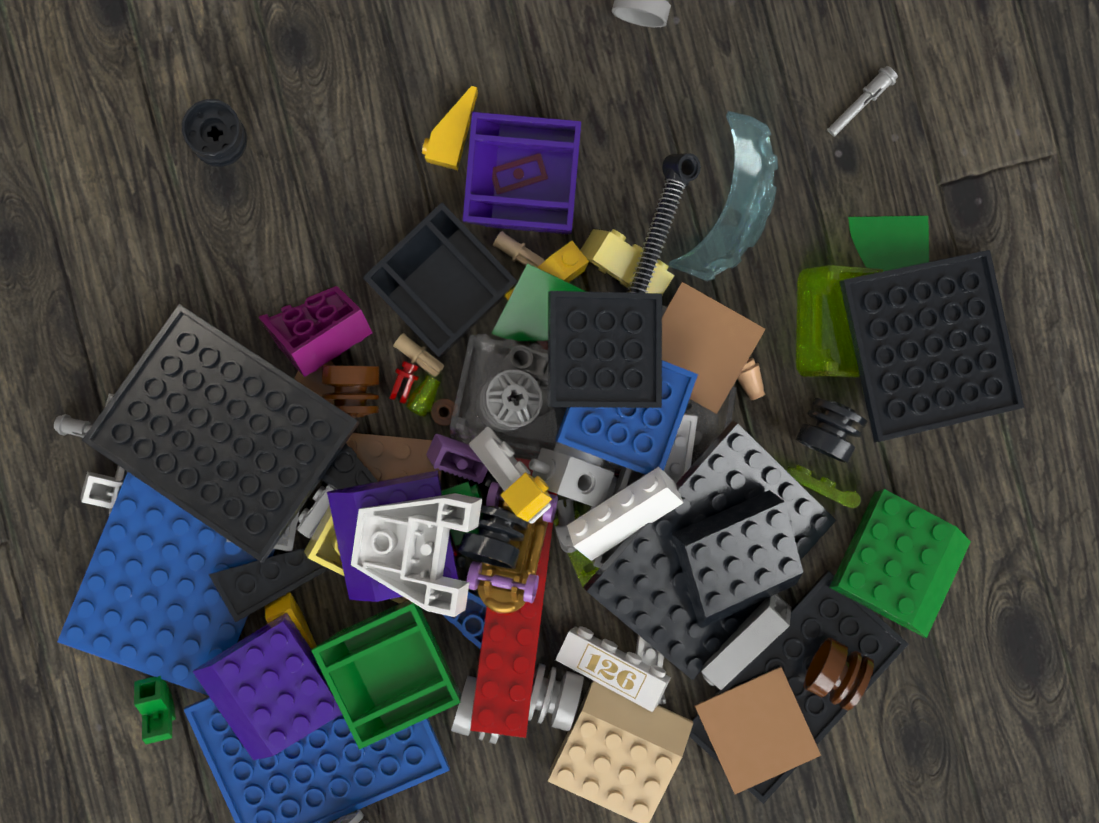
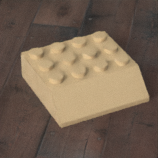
M592 681L573 720L571 729L567 732L550 768L548 782L637 823H649L683 756L693 721L659 705L651 712L605 686Z

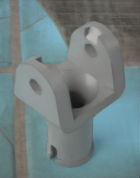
M566 499V507H564L563 500L557 502L559 525L555 526L561 549L566 553H572L577 550L573 546L567 528L568 524L575 521L574 501L572 499Z

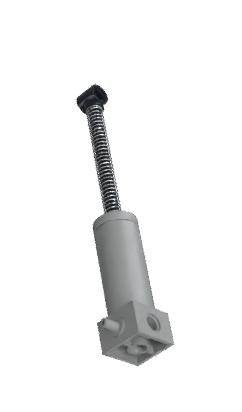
M670 154L663 161L662 170L665 176L664 180L667 181L665 183L666 188H663L664 193H661L662 198L659 199V207L656 208L657 212L654 213L655 217L652 219L654 222L651 223L652 227L649 228L650 232L647 233L648 237L645 238L647 241L645 242L646 245L642 248L643 252L640 253L641 257L638 258L640 262H637L638 267H635L636 272H634V277L631 278L633 282H630L631 287H628L629 292L626 293L648 292L646 290L647 287H650L648 284L651 283L650 279L653 278L652 273H655L653 270L657 268L655 264L658 263L657 259L660 258L659 253H662L660 251L661 248H664L662 245L666 243L664 239L667 238L666 233H669L667 231L668 228H671L669 225L670 223L672 224L671 219L674 218L673 214L676 213L675 209L678 208L676 205L679 204L678 199H681L680 194H683L682 189H685L689 181L696 179L700 173V161L694 154ZM556 442L554 451L541 448L538 459H532L529 462V468L533 470L532 477H541L549 487L547 491L592 507H596L605 501L614 472L603 468L604 459Z

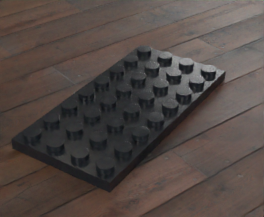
M827 570L791 609L790 626L722 690L718 689L712 697L781 666L815 743L818 745L848 712L841 708L839 703L835 705L829 701L830 692L821 698L804 688L807 670L821 644L831 637L848 647L847 657L856 650L861 653L862 657L867 656L874 660L873 673L865 692L909 644L871 609L829 588L834 575ZM697 712L691 719L693 726L689 737L721 765ZM797 767L747 790L764 804Z

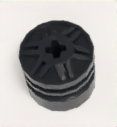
M205 99L196 102L187 110L182 120V134L185 142L202 162L210 166L224 167L235 163L243 155L247 147V133L238 115L228 104L216 99ZM216 133H221L218 138L219 141H214L217 136Z
M815 398L812 404L822 410V413L809 410L808 415L816 420L817 424L816 426L802 424L795 440L826 456L848 464L856 447L848 442L846 438L847 436L860 438L862 435L861 432L852 428V425L865 428L868 421L859 416L853 409L841 403Z
M481 505L479 524L475 528L478 532L477 534L464 533L458 552L466 557L489 565L515 569L520 550L509 543L510 541H524V534L516 530H527L529 522L519 518L509 510Z

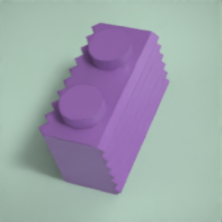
M435 434L426 454L434 469L438 468L439 471H448L449 474L453 473L454 476L458 475L464 479L467 478L469 481H477L478 484L482 483L488 469L468 444Z

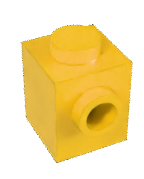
M526 472L501 494V497L515 515L527 522L552 500L546 492L549 487L539 476L534 478Z

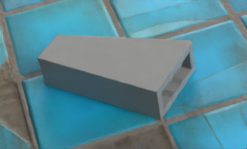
M778 594L766 598L703 665L701 672L704 679L710 685H716L722 690L790 626L792 607Z

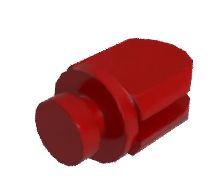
M407 361L402 363L403 370L396 368L395 372L398 375L389 399L395 400L403 378L407 377L399 400L402 404H405L414 380L418 381L419 376L413 374L414 371L417 372L419 366Z

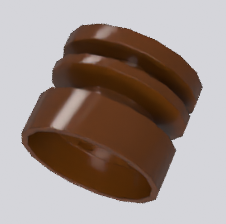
M322 366V384L334 387V392L323 394L322 398L334 399V406L351 417H364L373 413H379V406H367V399H379V395L367 393V387L379 385V367Z
M829 637L821 644L809 665L804 680V688L821 698L830 692L829 701L835 705L839 703L841 708L849 711L859 702L869 684L873 673L874 660L867 656L862 657L861 653L856 650L847 657L848 647Z

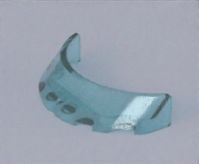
M731 111L727 112L726 118L733 135L735 165L732 185L724 209L716 224L702 242L687 254L669 261L668 264L671 268L705 281L715 279V275L729 267H736L742 261L740 257L747 248L754 247L766 226V220L771 213L777 189L773 185L774 170L778 169V160L772 151L769 136L772 134L768 126L751 116Z

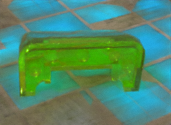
M829 265L802 270L797 282L796 367L801 376L860 378L839 281L883 272V269Z

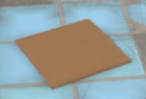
M682 282L662 316V360L698 374L690 399L717 414L763 335L765 328Z
M781 666L695 705L734 794L821 756Z

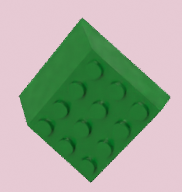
M886 489L874 492L829 588L927 638L971 541L956 526Z
M406 600L339 631L311 650L359 750L461 703V692L420 606L410 600Z

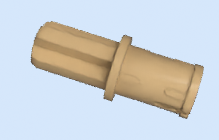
M503 231L499 233L493 243L494 247L511 256L513 262L517 260L524 266L528 263L538 267L545 261L526 248L525 243L520 244Z
M402 333L394 343L393 347L412 360V364H418L433 377L438 376L443 370L444 365L425 351V346L420 347L407 337L405 333Z

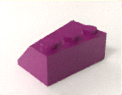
M338 286L308 297L304 304L297 307L285 306L281 308L282 313L269 317L268 314L259 317L279 349L304 377L315 372L319 367L338 357L342 352L372 334L362 310Z

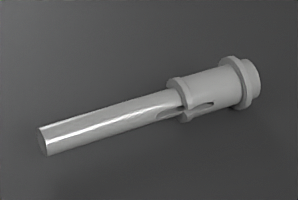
M891 67L880 68L878 70L879 74L863 88L864 93L827 129L832 136L835 137L871 100L875 101L889 85L896 83L898 75Z
M64 414L55 419L54 429L63 436L71 434L84 438L92 425H90L89 421L73 419L70 415Z

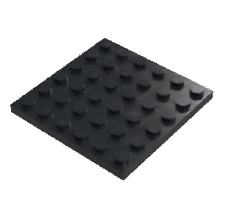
M990 250L839 281L874 442L886 441L1024 408Z

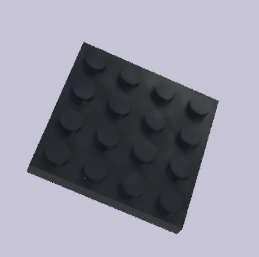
M549 291L548 407L662 408V294Z

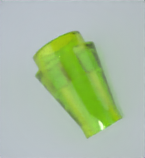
M426 375L424 381L407 399L408 404L406 408L419 416L425 417L427 412H431L440 382Z

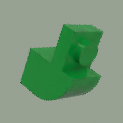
M161 676L134 681V706L142 715L143 742L150 744L171 739L172 720H176V713L172 694L167 683Z

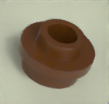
M440 399L433 404L431 416L439 425H450L458 416V408L453 401ZM442 407L449 409L447 417H442L439 414Z

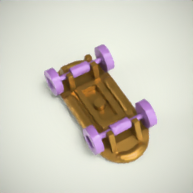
M492 482L488 491L486 506L500 507L513 512L501 497V494L504 492L499 483ZM549 494L552 498L550 501L551 507L534 523L529 522L527 530H516L524 534L525 538L524 541H510L509 543L520 550L515 569L501 568L483 562L473 561L471 563L466 582H470L469 589H478L481 600L491 610L498 613H510L523 607L526 602H534L539 583V576L536 575L547 524L548 522L552 523L555 517L558 502L557 495Z

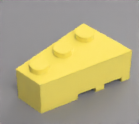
M593 229L580 251L588 261L599 267V271L604 274L608 273L620 281V284L626 288L631 287L630 282H633L631 278L634 277L633 273L636 272L635 267H638L637 262H640L638 258L641 257L640 253L643 252L642 247L636 244L630 246L625 242L626 237L614 229L611 232ZM657 259L658 263L655 264L657 268L653 270L655 273H652L653 278L650 279L651 283L648 284L650 287H647L646 291H648L647 293L663 295L674 275L667 271L668 265Z

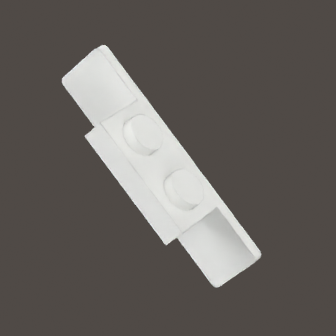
M486 427L469 443V446L504 491L525 472L530 474L528 468L521 461L517 462L514 458L515 452L505 441L502 442L490 427ZM549 502L528 522L534 523L551 507V503Z

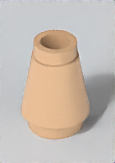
M750 358L737 380L750 400H755L764 396L765 392L759 363H755L754 358Z

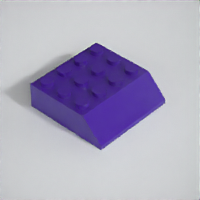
M472 112L463 222L490 228L571 235L581 121Z
M438 470L327 491L349 600L377 602L403 597L351 565L359 509L442 496ZM449 532L443 577L459 580Z
M287 612L193 670L194 675L253 760L272 757L342 714L311 651L312 649Z

